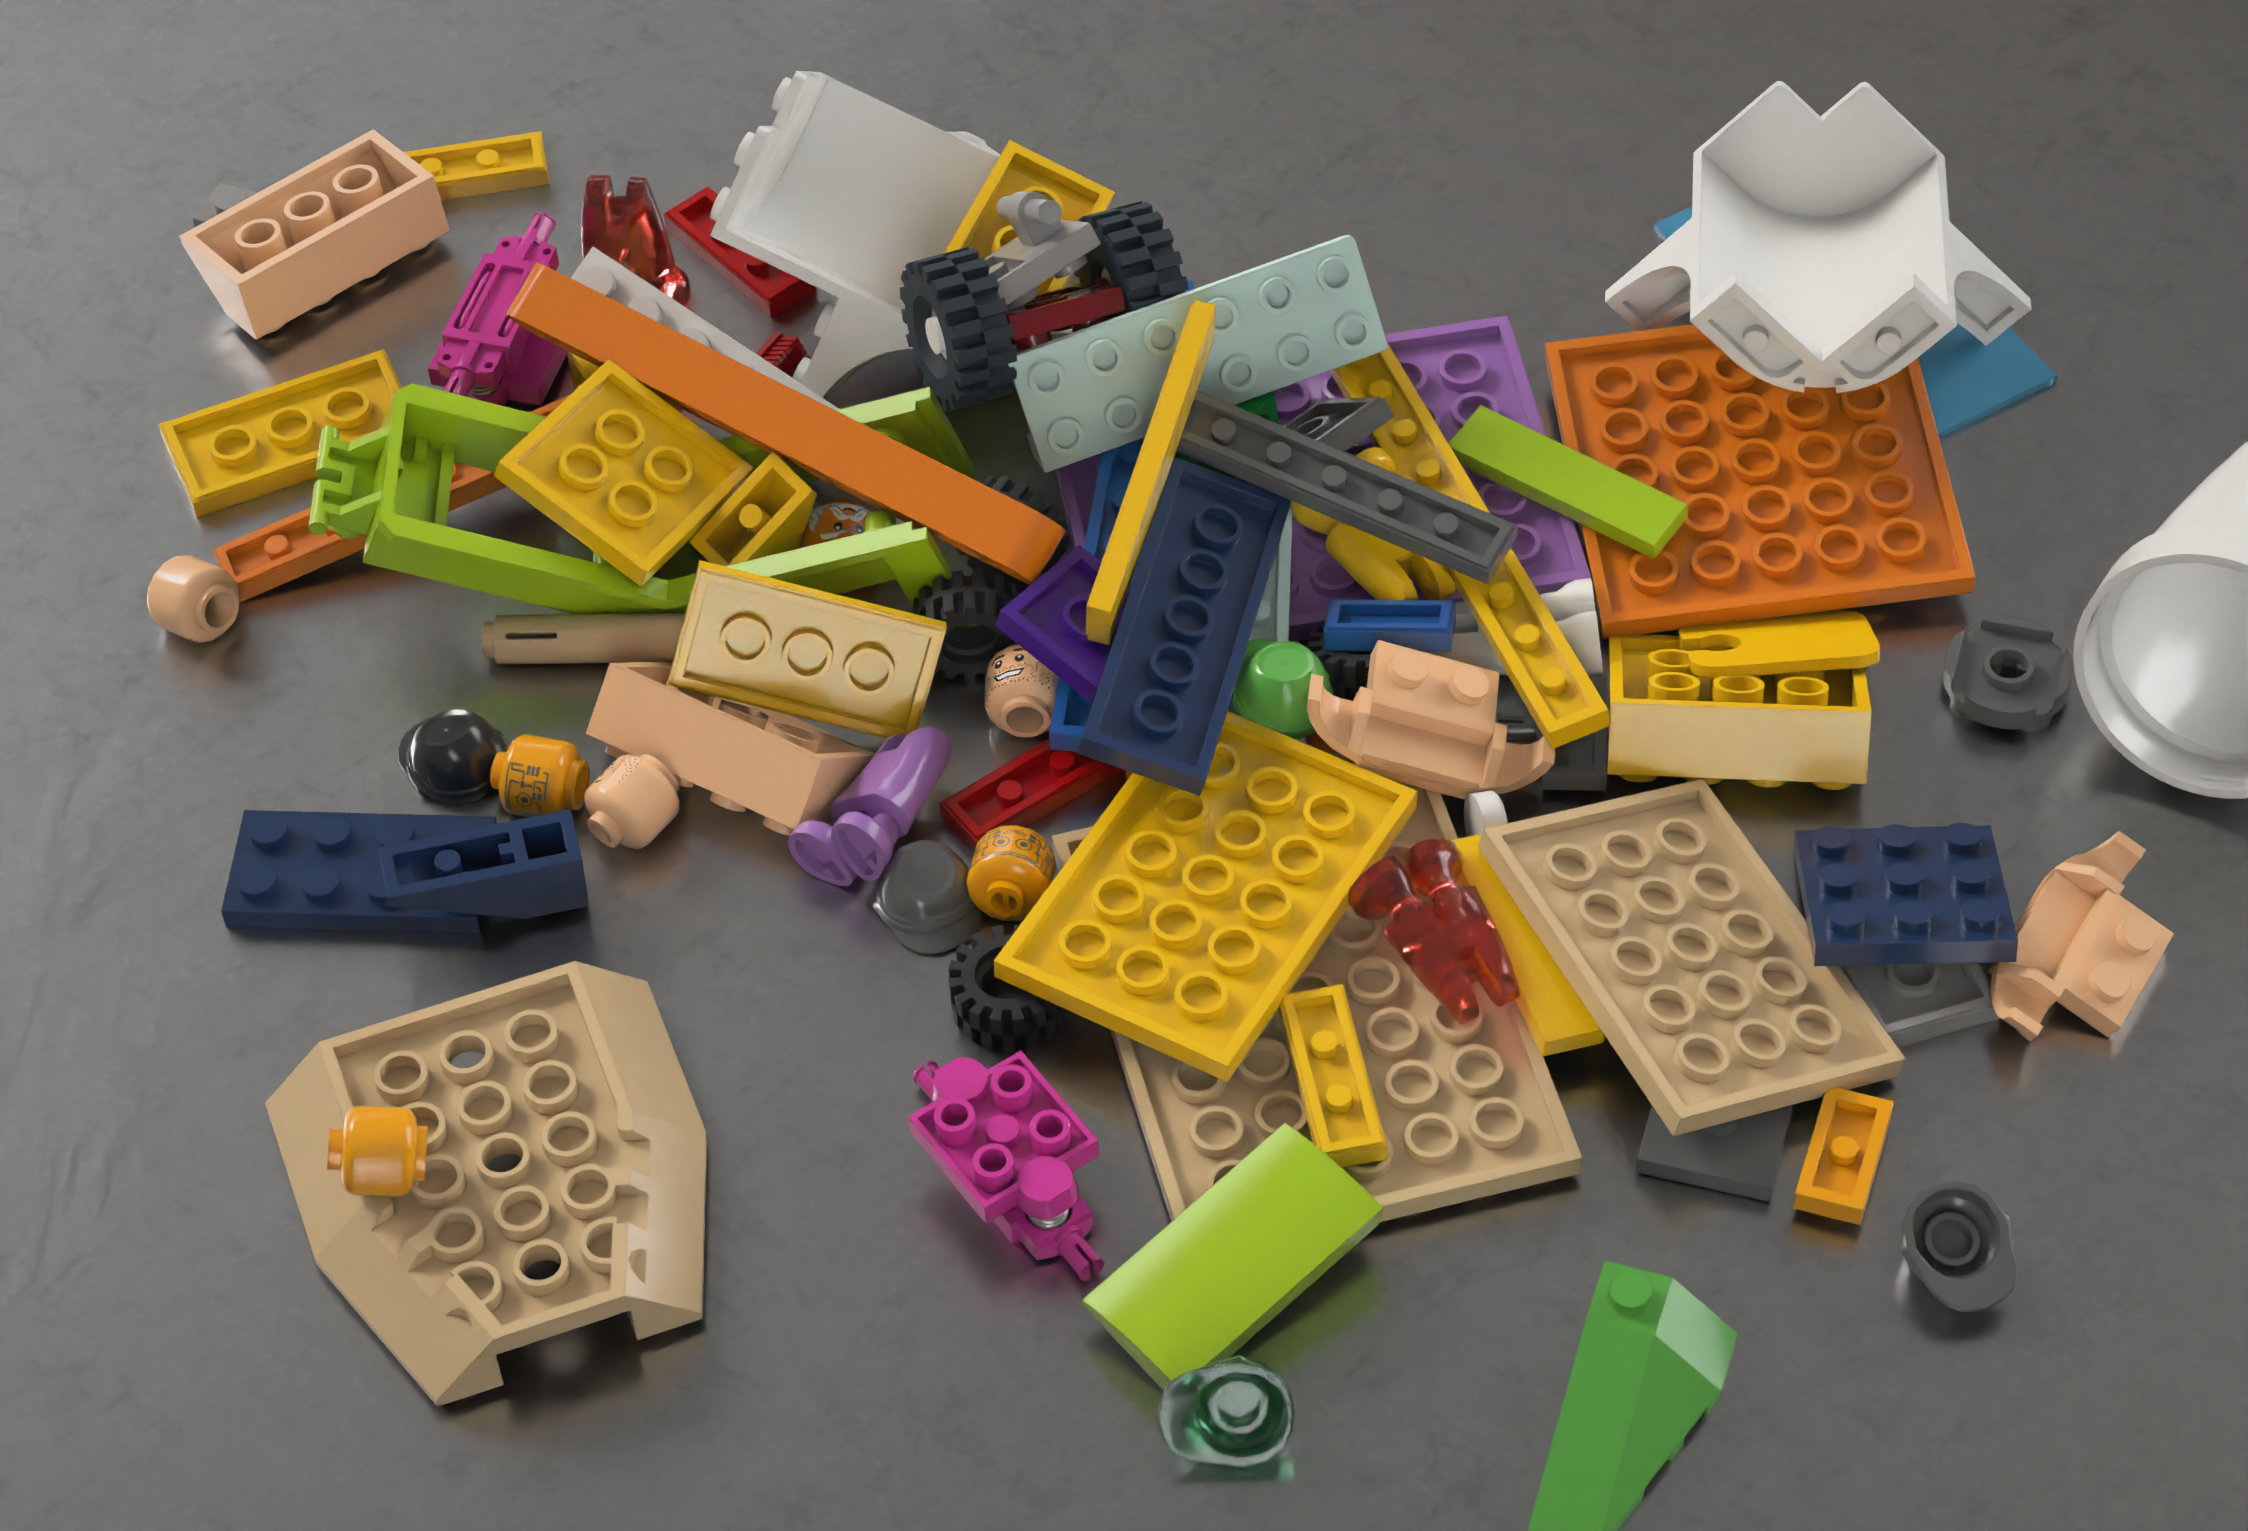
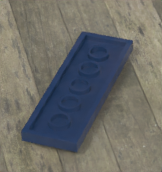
M1174 457L1076 753L1200 796L1213 760L1291 500L1255 485Z

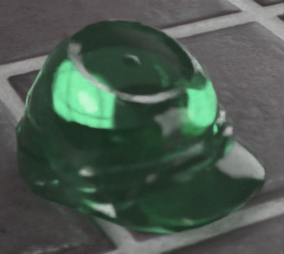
M1243 1355L1217 1359L1199 1369L1183 1373L1167 1385L1159 1401V1427L1161 1435L1171 1451L1187 1460L1247 1469L1249 1465L1267 1461L1283 1449L1294 1427L1295 1404L1293 1394L1283 1377L1264 1363L1245 1358Z

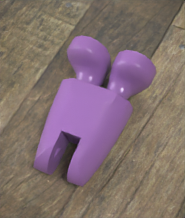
M934 727L916 729L908 735L903 733L890 735L856 779L832 802L829 815L833 827L825 822L810 820L801 823L794 829L789 836L788 847L795 861L806 872L822 881L838 886H850L857 876L872 882L878 879L892 858L893 847L897 839L907 835L917 813L950 761L951 745L947 735Z

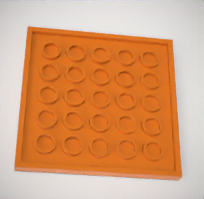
M1694 324L1545 343V359L1562 444L1686 503L1688 508V518L1655 559L1578 523L1586 562L1591 574L1595 608L1602 639H1608L1609 636L1640 635L1679 630L1680 627L1744 622L1974 593L1976 577L1918 358L1898 373L1868 387L1836 393L1835 387H1805L1803 393L1772 385L1745 371Z

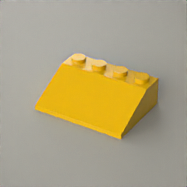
M1643 634L1609 636L1608 710L1611 726L1607 727V774L1619 775L1622 779L1631 782H1650L1658 776L1684 777L1688 782L1704 779L1708 785L1719 783L1722 779L1748 780L1751 784L1760 787H1779L1784 785L1786 781L1813 782L1815 786L1828 790L1845 789L1851 784H1867L1872 711L1865 667L1759 676L1733 675L1709 679L1696 676L1690 671V665L1687 663V651L1681 649L1679 636ZM1714 646L1702 650L1725 651L1734 648L1726 646Z

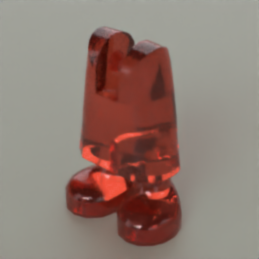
M590 175L587 179L582 201V261L590 249L595 247L685 307L691 296L690 280L687 274L675 265L667 231L646 177L631 176L627 184L626 196L614 195L609 175Z
M1444 838L1427 839L1418 842L1409 849L1405 858V868L1395 855L1387 856L1372 865L1350 887L1348 903L1354 914L1363 920H1381L1388 916L1394 919L1385 928L1384 936L1435 999L1455 1020L1463 1025L1479 1017V1006L1470 984L1479 981L1489 998L1498 1007H1503L1517 1000L1520 997V989L1509 954L1476 886H1459L1457 882L1462 873L1464 863L1460 850L1453 841ZM1414 889L1419 894L1430 897L1434 903V912L1427 902L1423 903L1420 901Z

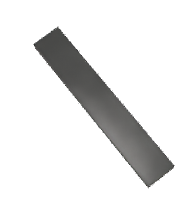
M1199 390L1196 391L1176 452L1488 585L1517 538V525Z

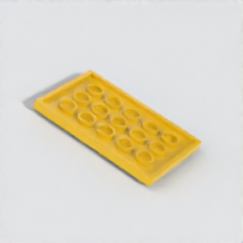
M1227 711L1209 773L1200 796L1132 773L994 959V977L1228 1082L1280 1007L1284 995L1289 994L1417 808V791Z

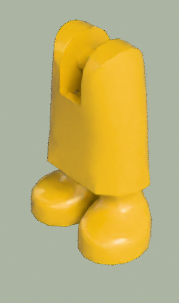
M1368 448L1355 456L1395 473L1393 460L1382 448ZM1291 501L1290 508H1292V516L1296 521L1313 531L1328 535L1325 543L1326 551L1374 599L1418 600L1416 590L1408 574L1429 600H1444L1455 593V583L1447 567Z

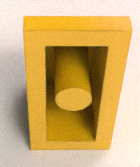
M772 451L690 539L689 543L709 563L721 566H729L799 549L817 493Z

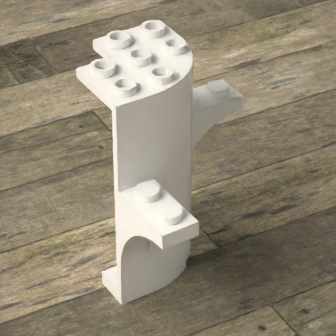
M796 71L792 79L788 77L783 79L775 93L771 109L776 111L777 114L772 126H759L755 134L749 131L740 143L734 159V164L739 166L740 169L731 189L726 186L723 187L713 204L710 219L716 221L710 236L839 298L836 305L829 302L818 319L814 335L821 339L812 359L804 357L792 377L830 402L844 382L862 366L889 352L913 349V347L908 346L906 335L909 334L908 326L903 322L901 310L905 309V304L900 299V287H904L901 280L902 271H906L905 265L909 262L940 255L945 252L1001 154L987 146L985 140L966 131L945 132L824 73ZM1073 275L1068 286L1080 284L1079 278ZM1072 329L1050 331L1052 340L1071 334ZM1012 345L1017 350V353L1023 351V349H1017L1015 345Z
M1777 81L1693 152L1692 218L1605 291V303L1636 331L1663 328L1668 323L1690 311V322L1745 371L1772 385L1803 393L1805 387H1835L1836 393H1841L1881 382L1912 363L1954 329L1957 323L1987 346L2032 310L2030 297L1949 221L1945 156L1867 82L1858 84L1821 117L1784 82Z

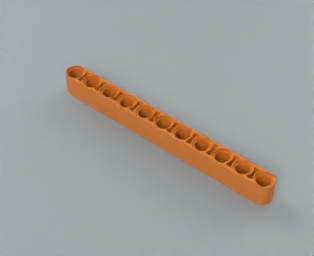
M535 263L505 314L509 319L531 333L598 367H601L608 359L663 400L769 454L772 451L775 452L783 461L882 511L891 513L894 517L904 522L912 521L917 529L927 527L931 536L1026 584L1031 585L1040 578L1066 532L1062 526L1040 512L540 263Z

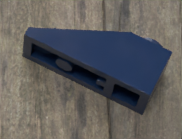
M571 809L377 847L390 907L527 919L589 906L583 860Z

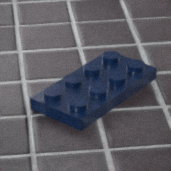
M244 810L221 909L225 926L480 934L484 915L390 907L377 847L497 824L496 817Z

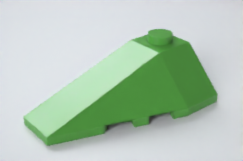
M1604 1260L1584 1323L1527 1531H1617L1644 1496V1489L1666 1460L1671 1462L1682 1448L1684 1437L1703 1413L1707 1415L1720 1399L1738 1333L1673 1277Z

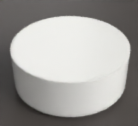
M1494 791L1470 793L1466 796L1464 802V823L1467 837L1482 834L1486 828L1508 823L1502 800Z

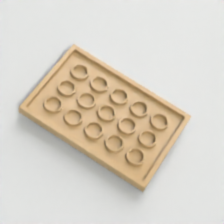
M1704 779L1483 830L1478 845L1479 850L1673 1136L1824 1096L1825 1091L1834 1087L1850 1090L1899 1076L1906 1058L1839 966H1814L1805 918Z

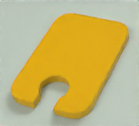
M1823 611L1744 622L1679 628L1680 646L1682 650L1687 651V663L1690 665V671L1696 676L1716 679L1720 676H1759L1862 668L1874 665L1880 661V644L1867 618L1855 611ZM1714 646H1726L1734 648L1725 651L1702 650Z

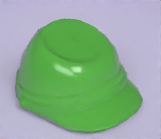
M1254 639L1248 642L1231 699L1239 716L1299 740L1316 732L1310 723L1307 713L1311 673L1323 676V685L1332 695L1333 689L1329 681L1330 676L1320 659L1309 648L1291 641L1277 642L1269 639Z

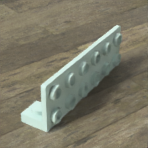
M1351 235L1335 238L1018 352L1017 361L1008 365L1009 367H1015L1017 371V378L1013 382L1030 430V434L1026 436L1033 456L1045 473L1146 436L1191 303L1194 304L1195 300L1216 305L1214 342L1197 390L1232 405L1388 350L1389 347L1355 239Z

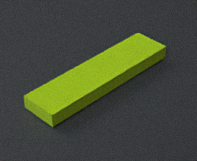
M1482 405L1448 443L1463 467L1652 559H1655L1688 518L1686 503Z

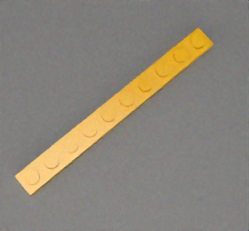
M1389 344L1388 350L1329 370L1345 398L1380 397L1386 399L1395 417L1369 434L1368 438L1374 447L1382 448L1393 460L1395 474L1490 513ZM1512 548L1508 551L1489 585L1448 568L1456 588L1551 750L1611 726L1607 706Z

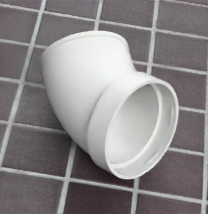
M2248 441L2215 469L2175 509L2154 534L2133 545L2116 561L2083 611L2077 626L2073 651L2074 672L2083 703L2094 723L2113 747L2138 768L2162 782L2191 793L2225 799L2248 798Z

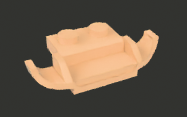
M1378 640L1370 655L1367 688L1360 686L1353 701L1332 695L1323 685V676L1311 673L1307 713L1310 723L1318 735L1332 749L1352 760V764L1392 781L1465 800L1466 796L1470 793L1492 790L1496 794H1504L1520 789L1536 781L1554 765L1555 748L1551 750L1544 736L1539 741L1531 744L1519 745L1506 742L1507 725L1495 722L1500 672Z
M2120 831L2094 849L2084 854L2072 856L2053 868L2041 881L2015 925L2018 938L2016 962H1993L1988 970V973L1992 975L1990 993L1996 1015L2017 1029V1033L2029 1041L2038 1036L2043 1028L2040 1023L2044 1015L2056 1001L2110 1038L2121 1028L2174 935L2172 931L2120 896L2125 887L2122 884L2123 880L2146 851L2145 848Z

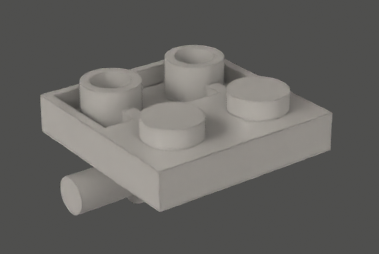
M1019 191L1011 196L1002 197L997 203L999 216L1009 220L1018 237L987 256L985 260L989 264V276L995 275L1000 285L998 289L1000 299L1005 298L1008 310L1011 311L1034 299L1038 295L1036 286L1054 275L1056 279L1063 278L1083 267L1088 261L1085 254L1099 246L1101 242L1090 223L1061 220L1062 210L1056 201L1049 200L1042 193Z

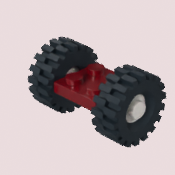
M1139 201L1081 217L1079 222L1090 223L1101 244L1085 254L1088 260L1087 263L1074 272V276L1079 278L1080 284L1038 294L1030 302L1011 311L1008 310L1005 298L1000 299L998 289L1000 285L995 275L989 276V264L985 258L979 259V252L974 248L969 249V247L907 263L905 265L906 271H902L901 275L904 287H900V299L905 304V309H902L901 313L903 322L908 326L909 334L906 335L908 346L913 347L916 356L913 359L917 372L922 371L924 375V387H931L943 410L947 412L1008 396L1014 389L1012 382L1017 378L1015 367H1009L1008 365L1017 361V350L1012 346L1013 344H1016L1017 349L1037 346L1052 340L1050 331L1072 329V333L1185 293V290H1188L1189 287L1187 277L1182 276L1179 265L1183 264L1180 252H1174L1172 247L1174 237L1169 228L1163 229V217L1158 211L1153 212L1151 204Z

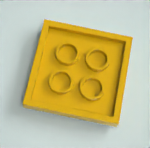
M608 359L498 462L494 477L642 587L717 512L751 475L754 467Z

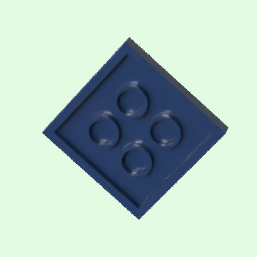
M1955 823L1942 827H1908L1893 824L1883 828L1843 829L1836 826H1824L1816 830H1795L1794 855L1814 966L2016 962L2018 938L1991 825L1974 826L1968 823Z

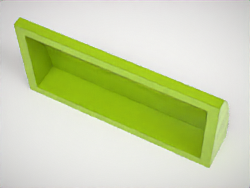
M1284 1123L1082 1300V1305L1161 1389L1178 1404L1377 1227L1383 1207L1327 1154L1298 1131Z

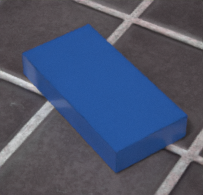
M1332 600L1329 603L1323 630L1324 651H1373L1377 641L1381 640L1422 652H1451L1456 626V602H1452V600Z

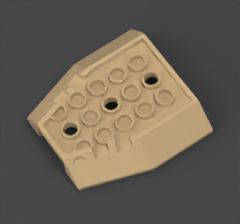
M577 961L560 965L320 1041L265 1102L317 1266L437 1407L504 1385L496 1355L624 1312L628 1314L637 1340L702 1319L707 1134L648 981ZM477 1051L485 1055L478 1064L469 1068H458L451 1065L452 1060L463 1052ZM352 1107L406 1108L414 1113L417 1126H428L425 1181L414 1180L410 1192L400 1197L352 1195L344 1190L341 1184V1171L327 1170L329 1128L343 1129L345 1115ZM514 1154L522 1158L515 1168L506 1172H494L487 1168L489 1162L499 1155ZM550 1260L560 1265L559 1270L553 1276L544 1280H533L524 1275L528 1267L538 1261Z

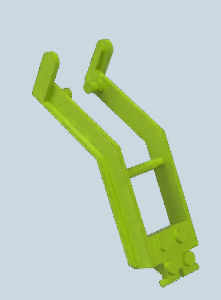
M411 383L395 391L380 430L350 442L340 440V431L334 426H325L321 430L316 466V476L320 480L314 483L308 529L315 535H322L327 532L329 526L336 535L347 539H354L365 534L363 563L573 614L686 613L696 575L692 574L671 580L651 577L640 587L594 551L593 561L591 562L447 526L453 463L456 462L495 472L498 462L546 418L545 416ZM931 387L836 410L975 480V467ZM736 436L718 440L753 466L752 473L770 455L768 452ZM787 463L806 483L821 480ZM887 511L869 513L865 518V531L863 533L725 566L833 594L897 580L912 607L914 598H919V590L924 585L933 587L932 579L940 575L945 579L952 578V570L927 527L916 529L912 521L896 525V518ZM965 624L959 626L970 627L972 626V624Z

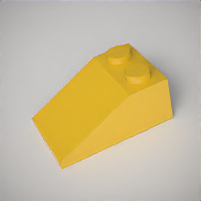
M1009 140L944 253L969 247V249L974 248L979 252V259L986 258L1018 237L1009 220L1001 218L997 212V203L1004 196H1011L1019 191L1042 193L1049 200H1054L1060 205L1062 210L1061 220L1079 221L1083 216L1107 210L1115 192ZM1074 273L1056 279L1054 275L1036 286L1038 294L1067 287Z

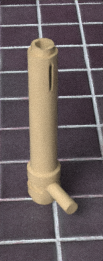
M685 613L496 615L494 621H485L483 623L482 651L484 658H495L497 664L673 662Z

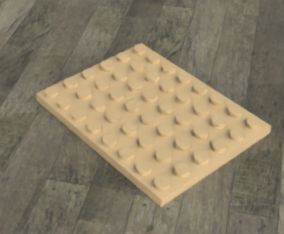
M1403 783L1400 784L1417 791V808L1289 992L1295 993L1340 984L1344 986L1387 1143V1160L1343 1167V1169L1383 1207L1380 1222L1581 1174L1583 1160L1544 1057L1541 1056L1445 856L1448 841L1458 839L1441 793ZM1092 827L1052 835V845L1059 872ZM1278 1010L1228 1082L1110 1029L1171 1221L1184 1212L1284 1123L1312 1142Z

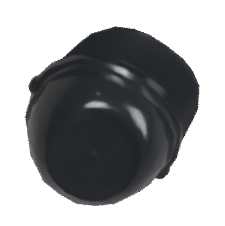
M455 708L426 718L406 732L398 747V760L420 795H425L439 803L462 805L477 801L495 790L491 787L490 782L492 764L498 752H506L508 749L503 741V733L493 728L487 720L473 711Z

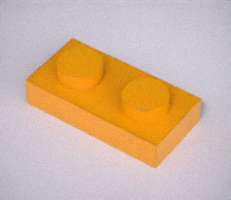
M1837 1087L1825 1091L1795 1191L1793 1209L1861 1225L1892 1118L1894 1101Z

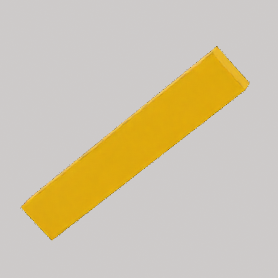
M1195 300L1194 304L1191 303L1087 602L1086 635H1088V640L1110 645L1214 342L1216 305Z

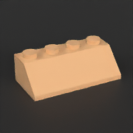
M373 129L179 237L182 246L226 315L257 340L268 333L279 330L285 323L315 306L327 303L333 296L363 279L375 276L381 269L409 253L424 248L429 242L447 233L450 229L434 175Z
M673 662L609 664L586 734L607 743L605 752L615 758H619L622 755L641 757L643 754L657 758L674 774L679 786L691 788L696 784L711 791L710 801L721 807L738 812H745L746 808L757 812L764 816L762 824L775 832L790 836L798 825L810 820L829 824L831 822L829 812L832 802L856 779L875 754L788 714L668 685V678Z

